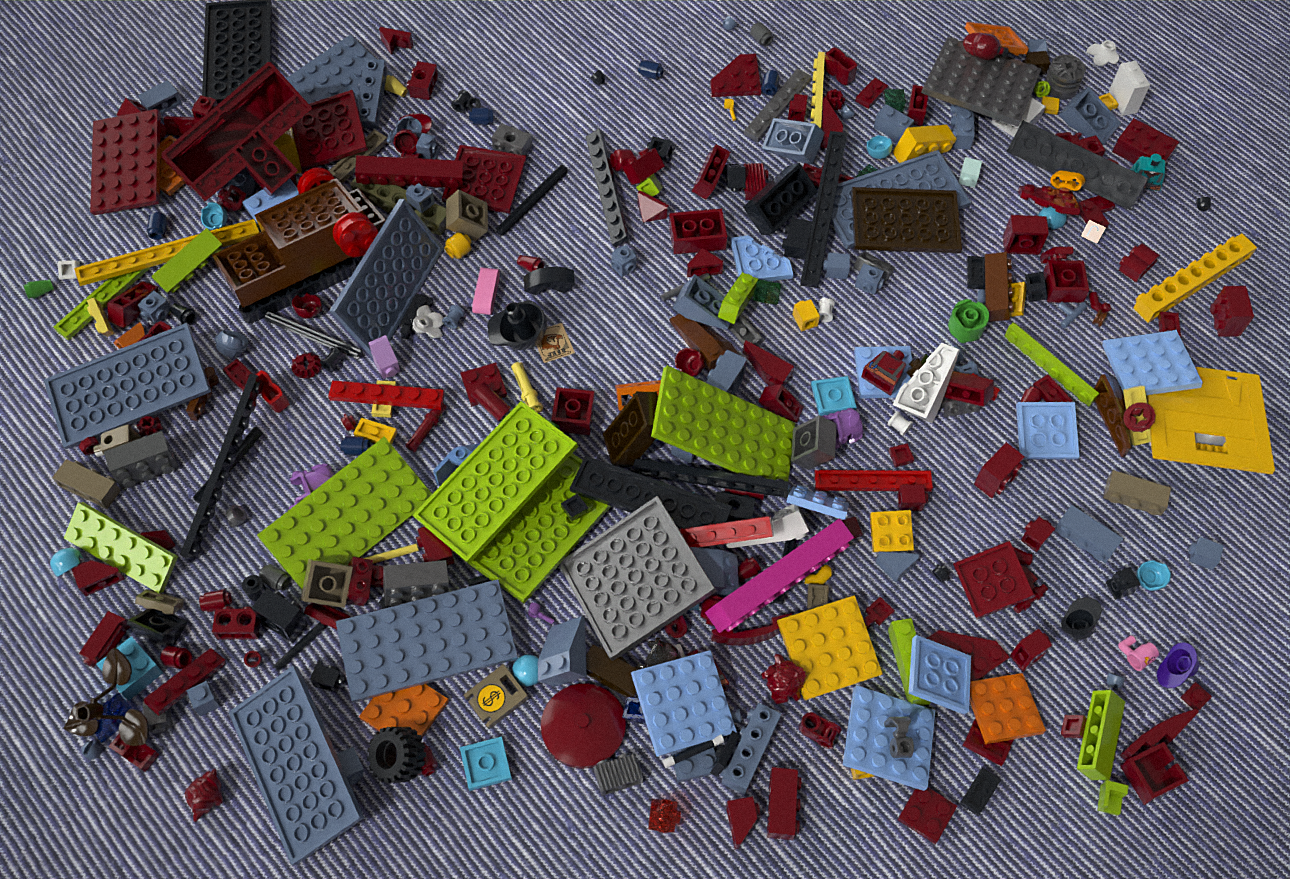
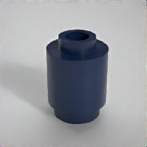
M642 60L638 67L639 74L658 80L659 77L661 78L664 72L661 63L649 60Z
M769 70L764 74L761 87L764 94L774 95L777 93L780 81L777 71Z
M472 108V111H469V121L473 122V125H489V123H494L493 109Z
M154 212L148 217L147 233L151 239L160 240L165 235L167 217L162 213Z
M345 436L344 440H341V452H344L346 456H360L370 448V440L365 439V437Z

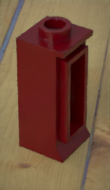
M107 611L79 652L84 659V664L94 668L99 661L107 656L112 648H116L127 632L126 630L130 628L125 618Z

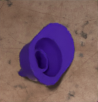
M1185 642L1173 646L1157 670L1158 683L1168 689L1176 688L1182 685L1187 678L1194 676L1199 669V660L1195 648Z

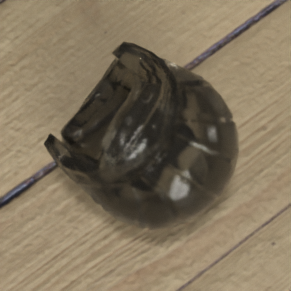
M657 637L655 641L647 643L651 651L646 658L645 665L638 662L637 666L643 669L682 657L675 646Z

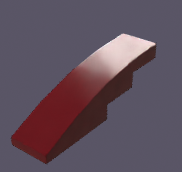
M1193 709L1157 724L1141 735L1120 756L1127 761L1140 748L1146 751L1154 747L1159 741L1165 742L1168 745L1199 711Z

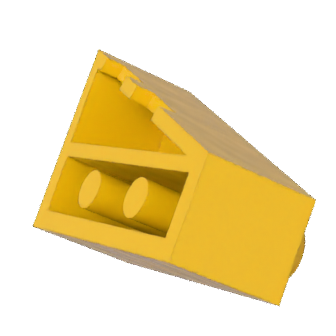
M948 125L908 127L892 153L897 161L901 163L939 150L941 154L948 152L957 139Z

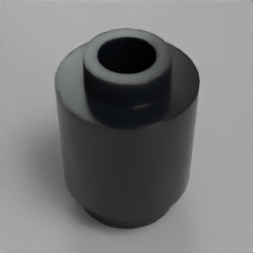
M250 575L242 582V589L252 601H257L267 589L262 579L257 575Z

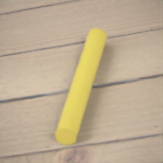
M416 543L364 559L373 560L374 564L419 550Z

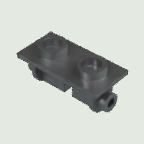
M944 398L941 403V408H944V417L980 411V406L949 398Z

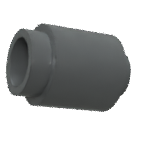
M762 22L755 23L751 27L750 35L760 45L768 46L771 44L774 38L772 32Z
M273 564L263 566L259 572V576L264 584L277 591H284L291 582V577L288 576V573Z

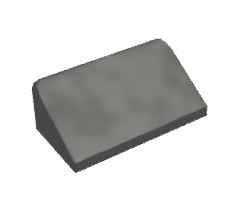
M866 252L859 255L854 264V269L858 271L861 270L863 264L877 267L884 271L882 276L885 279L884 283L895 269L888 263Z
M742 314L735 324H729L728 329L743 345L746 340L756 346L765 341Z

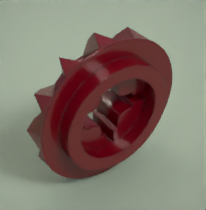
M304 351L303 354H297L296 358L292 359L291 368L297 377L307 379L317 375L322 365L318 355H315L313 352L306 353ZM306 360L309 363L307 369H305L304 362Z
M1135 403L1126 409L1123 420L1128 429L1133 432L1143 433V431L1150 429L1153 423H1155L1156 414L1149 404ZM1143 413V417L1146 420H1140L1138 422L1137 419L1134 418V416H1140Z

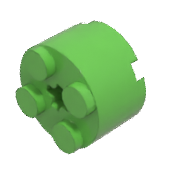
M971 299L959 301L955 305L948 322L950 333L960 343L978 340L983 335L988 324L989 311L980 302H972Z

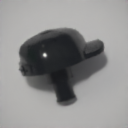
M531 300L509 303L502 312L493 315L489 319L487 324L489 342L493 346H509L514 350H525L537 346L547 330V318L543 312L544 310Z

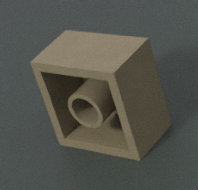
M458 189L446 200V229L455 233L466 234L471 240L477 241L488 231L487 202Z
M308 559L301 600L345 608L353 567Z

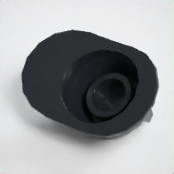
M1089 597L1077 599L1069 606L1061 621L1062 629L1075 642L1091 637L1101 616V604Z

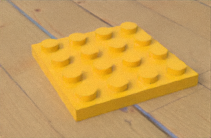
M855 595L777 620L790 661L795 663L796 666L803 668V671H806L805 675L807 676L805 677L803 688L800 689L804 700L883 675Z

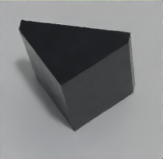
M146 609L127 620V625L136 635L167 647L174 646L187 626L188 621L172 614H164L156 609Z

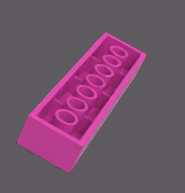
M839 518L705 612L719 633L724 629L729 632L850 546L848 542L854 538Z

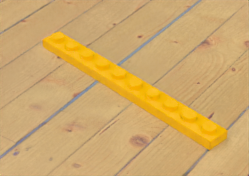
M254 219L210 231L222 243V247L239 243L259 234ZM199 234L76 267L74 270L79 285L84 286L167 263Z

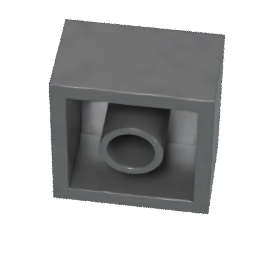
M819 415L793 428L791 462L810 470L835 458L836 423Z

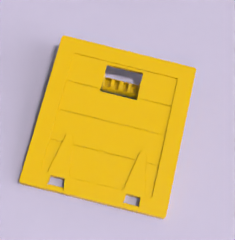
M1195 367L1203 382L1201 388L1147 395V404L1154 409L1156 414L1155 423L1150 428L1152 457L1154 459L1265 474L1274 473L1275 467L1259 375ZM1227 377H1235L1237 380L1227 379ZM1195 433L1223 436L1226 442L1223 446L1196 443Z

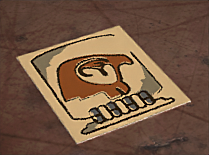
M562 323L547 327L543 339L537 345L544 363L575 353Z

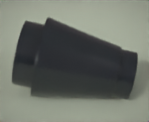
M177 303L172 304L170 307V312L182 324L188 323L192 325L197 319V314L192 308Z

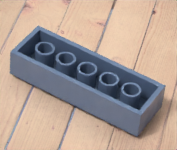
M726 350L724 355L719 356L716 368L710 370L706 383L734 395L744 380L747 359ZM675 446L671 448L672 455L692 464L696 455Z

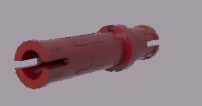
M444 403L442 410L432 409L429 413H426L425 419L405 445L408 450L416 452L434 425L438 424L439 418L447 409Z

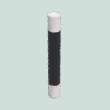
M720 734L713 740L700 743L662 760L665 768H668L724 743V739Z

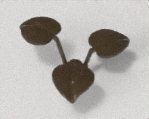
M112 648L107 654L102 668L104 681L108 684L112 683V685L97 697L91 698L90 703L86 701L76 703L63 729L72 734L87 737L97 732L99 728L98 720L119 719L122 720L119 725V734L122 741L130 746L145 745L149 736V725L141 711L129 709L125 717L122 715H103L104 707L101 703H98V700L115 689L117 684L125 685L131 678V664L120 650Z

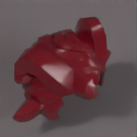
M775 654V664L770 665L767 670L761 673L763 680L767 681L768 689L772 692L771 697L776 704L788 702L789 697H793L795 701H798L800 699L799 690L803 688L805 677L807 676L805 675L806 671H803V668L796 666L792 661H785L782 655Z
M216 769L207 771L203 776L196 778L185 790L184 794L187 804L194 813V822H197L203 814L208 813L212 807L220 806L223 803L222 785L217 778Z

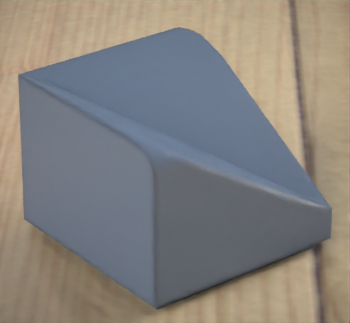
M1046 39L1029 40L1027 45L1029 48L1028 52L1046 51L1048 53Z

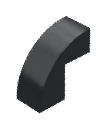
M565 267L540 268L523 276L524 291L533 295H538L546 287L566 293L575 285L574 270Z

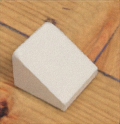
M58 261L59 279H77L74 268L80 267V261Z

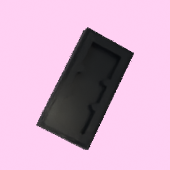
M967 256V289L985 290V257Z
M732 731L724 744H720L714 754L717 756V759L710 772L712 775L719 776L725 768L739 738L738 733Z
M982 767L961 800L960 805L979 816L1001 779Z

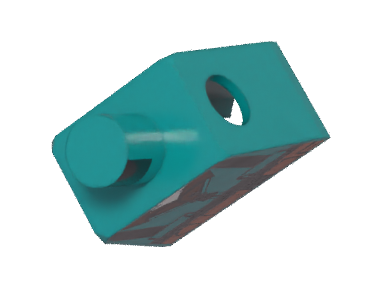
M1152 154L1151 157H1140L1130 170L1149 178L1144 189L1160 191L1165 175V160L1159 154Z

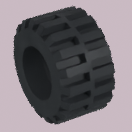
M387 727L380 729V732H376L374 739L370 740L371 746L367 750L369 752L367 762H370L369 769L373 771L372 775L385 783L409 782L415 779L416 774L421 773V766H424L425 761L423 760L426 757V752H424L425 743L421 742L423 739L421 735H417L418 732L410 727Z

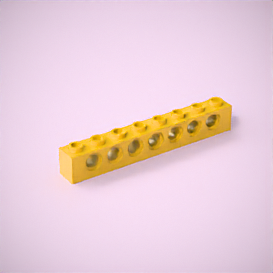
M1242 233L1236 237L1232 236L1224 245L1219 244L1213 252H1207L1200 260L1192 261L1186 269L1181 268L1173 277L1168 276L1162 284L1154 285L1146 294L1144 292L1136 298L1137 302L1133 309L1149 323L1158 317L1160 311H1168L1251 258L1257 247Z

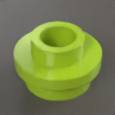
M1040 81L1034 87V93L1039 98L1047 96L1051 90L1050 84L1046 81Z

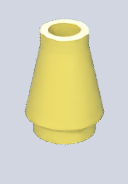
M387 75L385 90L404 97L408 92L407 88L394 76Z

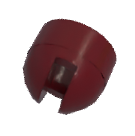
M249 651L244 656V663L250 668H256L262 662V656L257 651ZM259 658L258 661L249 662V659Z

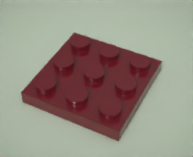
M1010 541L953 563L977 620L1035 597Z

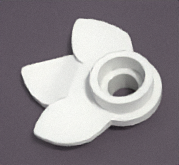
M1106 40L1102 44H1093L1086 51L1094 56L1093 62L1097 66H1104L1108 62L1116 64L1119 60V55L1115 52L1116 45L1110 40Z
M428 305L421 306L413 320V329L420 334L427 333L432 338L442 337L443 334L439 327L444 324L442 322L444 317L440 313L431 312Z

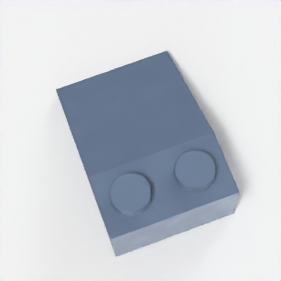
M1090 87L1077 93L1059 114L1069 127L1086 137L1097 135L1102 145L1106 143L1121 125V122Z
M773 118L762 150L797 162L813 164L824 132L814 123Z
M694 274L682 287L673 305V309L687 319L726 330L730 322L718 318L722 300L725 296Z
M690 547L717 592L712 594L713 596L725 598L739 588L736 554L718 549Z
M581 616L550 628L538 659L539 682L556 687L587 677L585 617Z

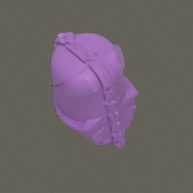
M847 408V410L822 416L836 423L835 449L840 448V445L845 444L848 440L849 444H853L862 438L863 425L860 414L856 410Z
M328 464L315 465L311 467L312 471L309 472L304 470L292 473V478H290L291 484H302L305 494L297 497L295 504L290 506L289 510L335 475Z

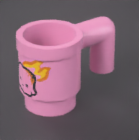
M1130 635L1118 644V648L1127 655L1130 665L1135 670L1141 671L1156 660L1159 656V651L1150 642L1132 650L1129 646L1134 644L1136 639Z

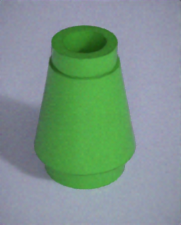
M50 279L31 281L23 285L28 299H35L54 290Z

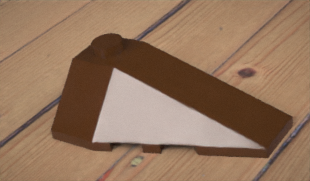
M681 314L669 319L689 348L696 349L703 355L704 368L708 373L711 369L716 368L719 356L724 355L726 350L740 355L728 340L703 323L687 319Z
M1103 374L1093 388L1099 393L1094 403L1121 457H1125L1131 449L1129 429L1123 420L1126 411L1124 394L1116 379Z

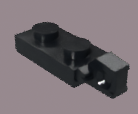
M415 294L400 324L401 338L408 340L412 332H416L413 329V320L417 316L416 312L424 305H428L431 308L433 298Z

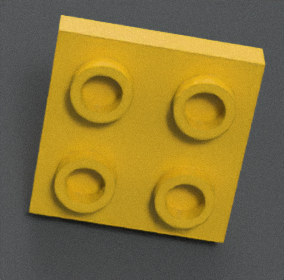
M911 510L870 512L873 553L879 551L914 550Z

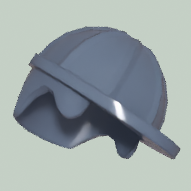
M222 330L215 336L214 340L218 352L229 358L241 355L248 346V339L234 331Z

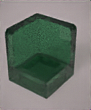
M885 89L884 106L887 104L903 113L906 103L904 89Z
M758 279L753 300L777 305L782 283Z

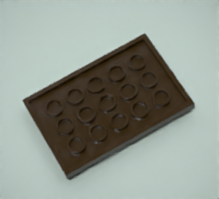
M852 187L854 250L961 253L962 242L956 190Z

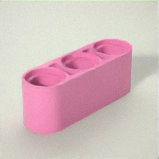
M480 268L472 305L473 313L492 315L500 278L499 269Z

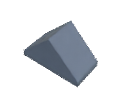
M879 551L875 563L893 581L897 582L916 565L919 554Z

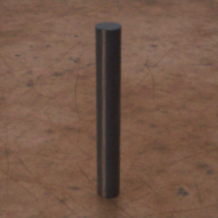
M319 622L273 665L274 668L280 671L325 626Z

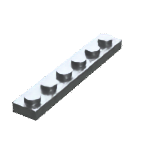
M797 69L744 130V135L759 142L769 130L773 118H779L790 105V100H794V94H799L810 82L811 75Z

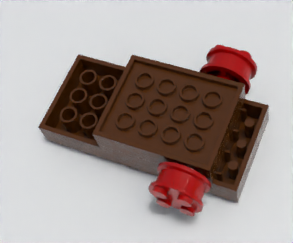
M320 167L312 168L299 178L297 186L299 195L254 215L261 233L213 254L212 257L242 307H245L296 282H300L313 274H317L330 266H334L347 258L365 255L385 223V218L359 188L348 192L339 180L334 178L330 171Z

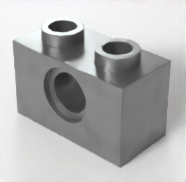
M503 123L499 125L491 137L493 149L501 152L526 156L532 147L531 134Z

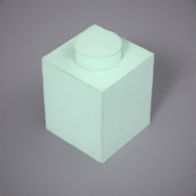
M965 157L958 181L959 184L975 187L982 161Z

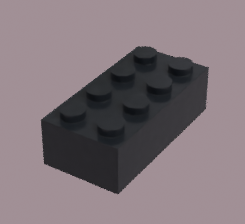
M797 163L787 166L743 208L761 235L772 234L818 191L801 164Z

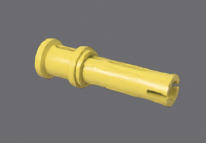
M522 362L514 363L511 369L522 391V401L535 412H541L543 405L537 398V391L530 384Z

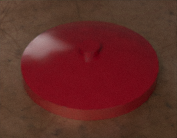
M575 684L560 690L549 700L541 718L542 739L547 750L557 761L572 768H593L602 760H610L621 747L625 736V715L619 701L606 689L592 684Z

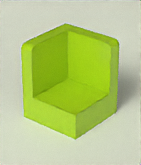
M653 174L639 183L636 188L638 191L640 190L653 197L662 190L663 186Z
M1109 780L1101 784L1097 811L1116 816L1120 815L1122 798L1128 794V785Z

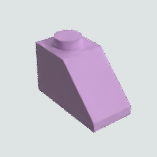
M386 335L369 342L374 363L383 379L392 377L400 372L398 361Z

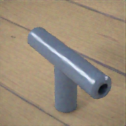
M1060 302L1058 308L1068 315L1060 323L1061 327L1066 328L1087 308V304L1081 302L1073 310L1064 302Z

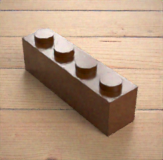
M1007 252L985 254L986 308L989 311L988 322L1010 320V312H1013V301H1010V298H1013V289L1009 287V284L1013 283L1012 273H1009V270L1012 269V260L1008 259Z

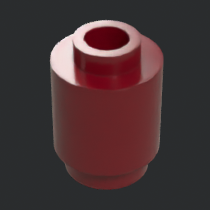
M226 589L206 592L199 597L200 608L203 612L207 611L210 613L215 612V609L229 607L232 604L231 593H227Z
M167 646L161 652L160 660L166 667L183 669L192 662V654L186 648Z
M425 743L424 752H426V757L423 760L425 764L421 766L422 771L418 775L427 777L435 773L438 764L430 746H427Z

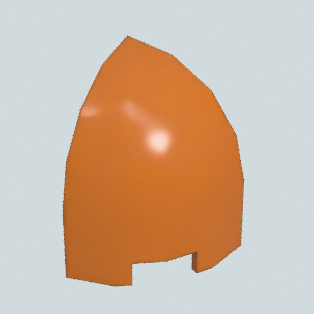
M141 322L117 338L114 344L121 349L137 343L145 336Z

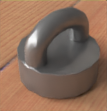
M232 505L226 511L227 520L231 527L242 524L247 518L245 510L238 505Z

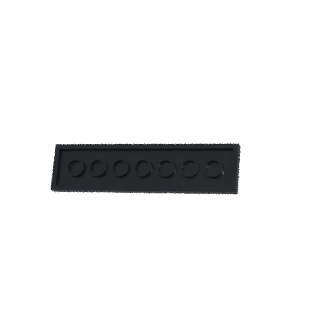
M1024 120L1006 151L1053 174L1057 171L1080 173L1085 178V184L1082 188L1128 210H1132L1149 178Z
M588 456L584 457L570 486V492L578 493V495L629 513H633L658 496L678 529L727 522L732 511V506Z

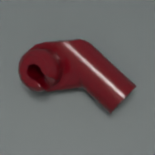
M1097 292L1089 293L1090 305L1093 310L1098 312L1101 309L1102 313H1108L1111 310L1109 303L1105 302L1102 304L1099 302Z

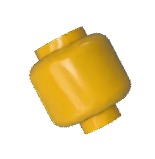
M458 232L446 240L444 248L451 258L461 259L471 251L470 244L472 241L468 235Z

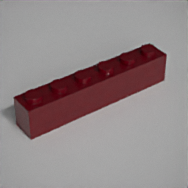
M356 155V183L415 186L419 183L425 187L462 188L463 161Z

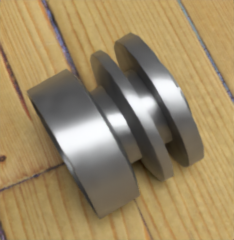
M1067 54L1059 55L1052 60L1045 79L1051 86L1048 95L1053 98H1059V100H1068L1077 94L1086 71L1082 60Z

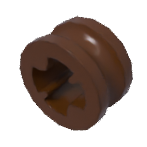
M1099 309L1092 324H1098V327H1101L1108 313H1102V310Z

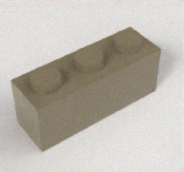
M66 459L52 477L59 487L105 509L109 508L121 491L114 478L110 476L104 477L93 468L89 470L78 461L72 462Z
M1113 470L1107 478L1103 498L1112 503H1120L1132 509H1140L1151 515L1161 516L1168 507L1171 487Z

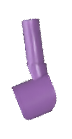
M530 604L528 610L530 617H538L550 624L554 623V619L540 612L541 606L539 604Z

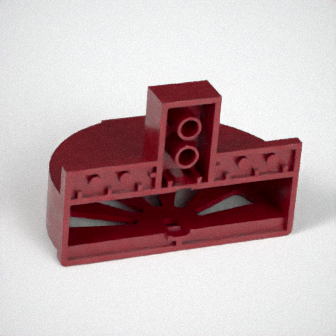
M267 62L162 152V158L204 202L243 169L270 196L298 171L274 145V142L311 111L312 107L271 62Z

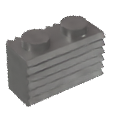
M624 753L619 755L618 759L611 762L609 759L597 763V766L594 767V773L602 796L643 783V776L635 754Z

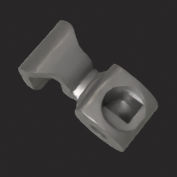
M889 717L884 722L885 727H896V730L893 732L894 738L891 739L889 747L893 758H911L913 756V739L906 737L908 726L911 722L910 717Z

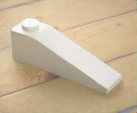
M791 504L774 513L775 516L771 519L774 532L773 537L726 543L728 548L787 541L794 538L799 540L807 535L809 527L800 506Z

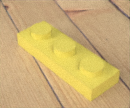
M1140 385L1123 389L1126 409L1135 403L1147 404L1145 386ZM1143 413L1140 416H1134V418H1136L1138 422L1140 420H1146L1143 417ZM1129 429L1131 445L1136 446L1151 442L1150 429L1143 431V433L1133 432Z

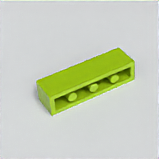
M206 228L151 277L167 294L169 292L175 293L181 287L179 284L184 279L186 281L191 279L195 275L193 273L194 270L197 268L202 269L208 263L207 259L210 256L221 251L222 243Z
M912 618L892 621L888 628V634L907 701L920 706L929 705L930 701L909 694L912 638L916 636Z
M1112 690L1092 692L1077 764V770L1090 780H1110L1125 705V701Z

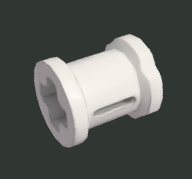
M822 298L819 300V321H832V309L835 305L832 299Z
M897 411L887 425L893 426L904 436L911 428L913 422L900 416V412Z

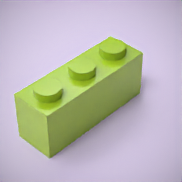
M742 272L722 300L718 318L735 324L753 297L758 279Z

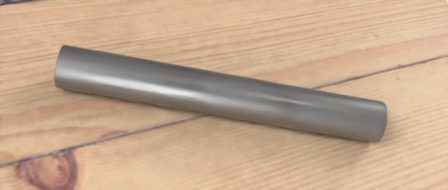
M708 273L699 276V278L707 281L710 279ZM684 284L660 295L662 301L678 295Z

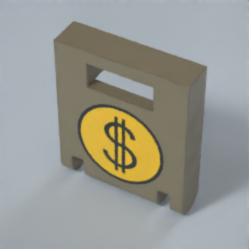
M504 664L463 695L466 700H469L468 703L483 723L491 718L485 724L488 729L495 726L529 699L528 695ZM508 678L518 690L513 695L502 684Z

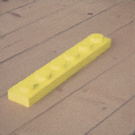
M818 52L817 59L814 58L813 69H816V71H813L812 81H815V83L812 85V93H815V96H812L811 106H814V108H811L810 119H813V121L810 123L816 124L820 129L825 52Z

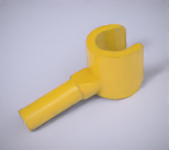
M725 99L724 109L730 110L732 121H735L734 100Z

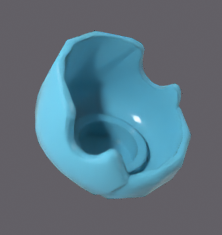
M878 135L867 141V152L873 158H886L892 151V141L890 138Z
M208 202V205L201 209L203 226L209 230L224 227L228 219L226 210L218 203Z
M1049 205L1048 208L1044 207L1038 216H1047V224L1051 230L1062 228L1067 221V214L1058 213L1055 211L1056 209Z
M75 548L61 549L53 555L50 566L58 577L80 563L79 558L83 559V556Z
M1151 560L1141 564L1137 570L1136 577L1141 587L1149 591H1157L1166 587L1170 582L1171 572L1166 564Z
M526 654L519 657L513 664V677L520 685L529 687L539 683L538 657Z

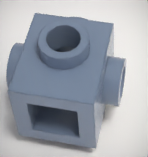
M624 245L621 248H616L611 253V266L621 277L636 269L637 255L633 249L630 250L627 245Z
M863 264L857 276L855 287L875 295L877 289H881L885 281L882 278L884 271L877 267Z
M155 291L138 304L141 317L146 321L150 320L154 324L163 320L170 312L168 301Z

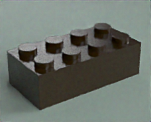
M636 391L604 431L603 437L612 465L632 467L635 459H639L656 440L651 435L658 401L657 392Z

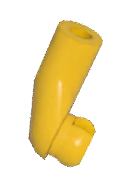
M823 565L816 575L809 574L805 577L804 583L823 585L832 576L831 567Z

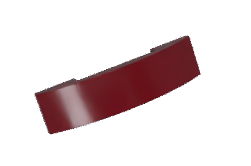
M792 613L772 617L770 626L737 633H734L733 629L729 632L724 629L720 633L717 629L711 630V641L724 645L742 646L769 640L781 633L777 620L791 616Z

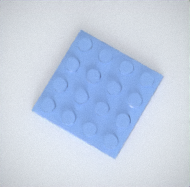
M1177 330L1103 340L1102 346L1122 391L1123 389L1142 385L1145 386L1146 395L1202 387L1203 382Z
M711 650L636 670L631 673L656 757L713 740L720 734L724 737L730 735L732 731L737 732Z
M856 685L852 695L843 766L925 791L928 788L936 710L911 704V702ZM889 717H910L911 722L908 726L906 737L913 739L914 752L911 758H893L891 756L890 741L894 738L893 732L896 730V727L884 726V722Z

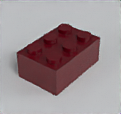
M1133 118L1118 138L1112 152L1133 164L1142 156L1151 157L1152 154H1159L1165 160L1166 165L1175 152L1179 141Z
M722 208L669 213V230L673 254L699 252L702 248L707 251L726 250L727 232Z

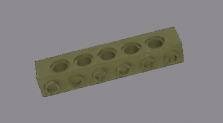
M356 177L350 184L352 191L359 188L374 206L382 208L387 213L392 212L399 199L407 201V190L396 185L356 183ZM433 204L426 211L420 213L410 205L431 233H436L440 236L446 230V208Z

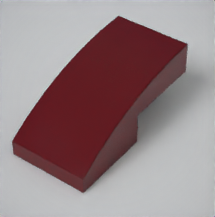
M120 734L108 746L144 772L160 755L146 744L137 746L126 744L120 738Z

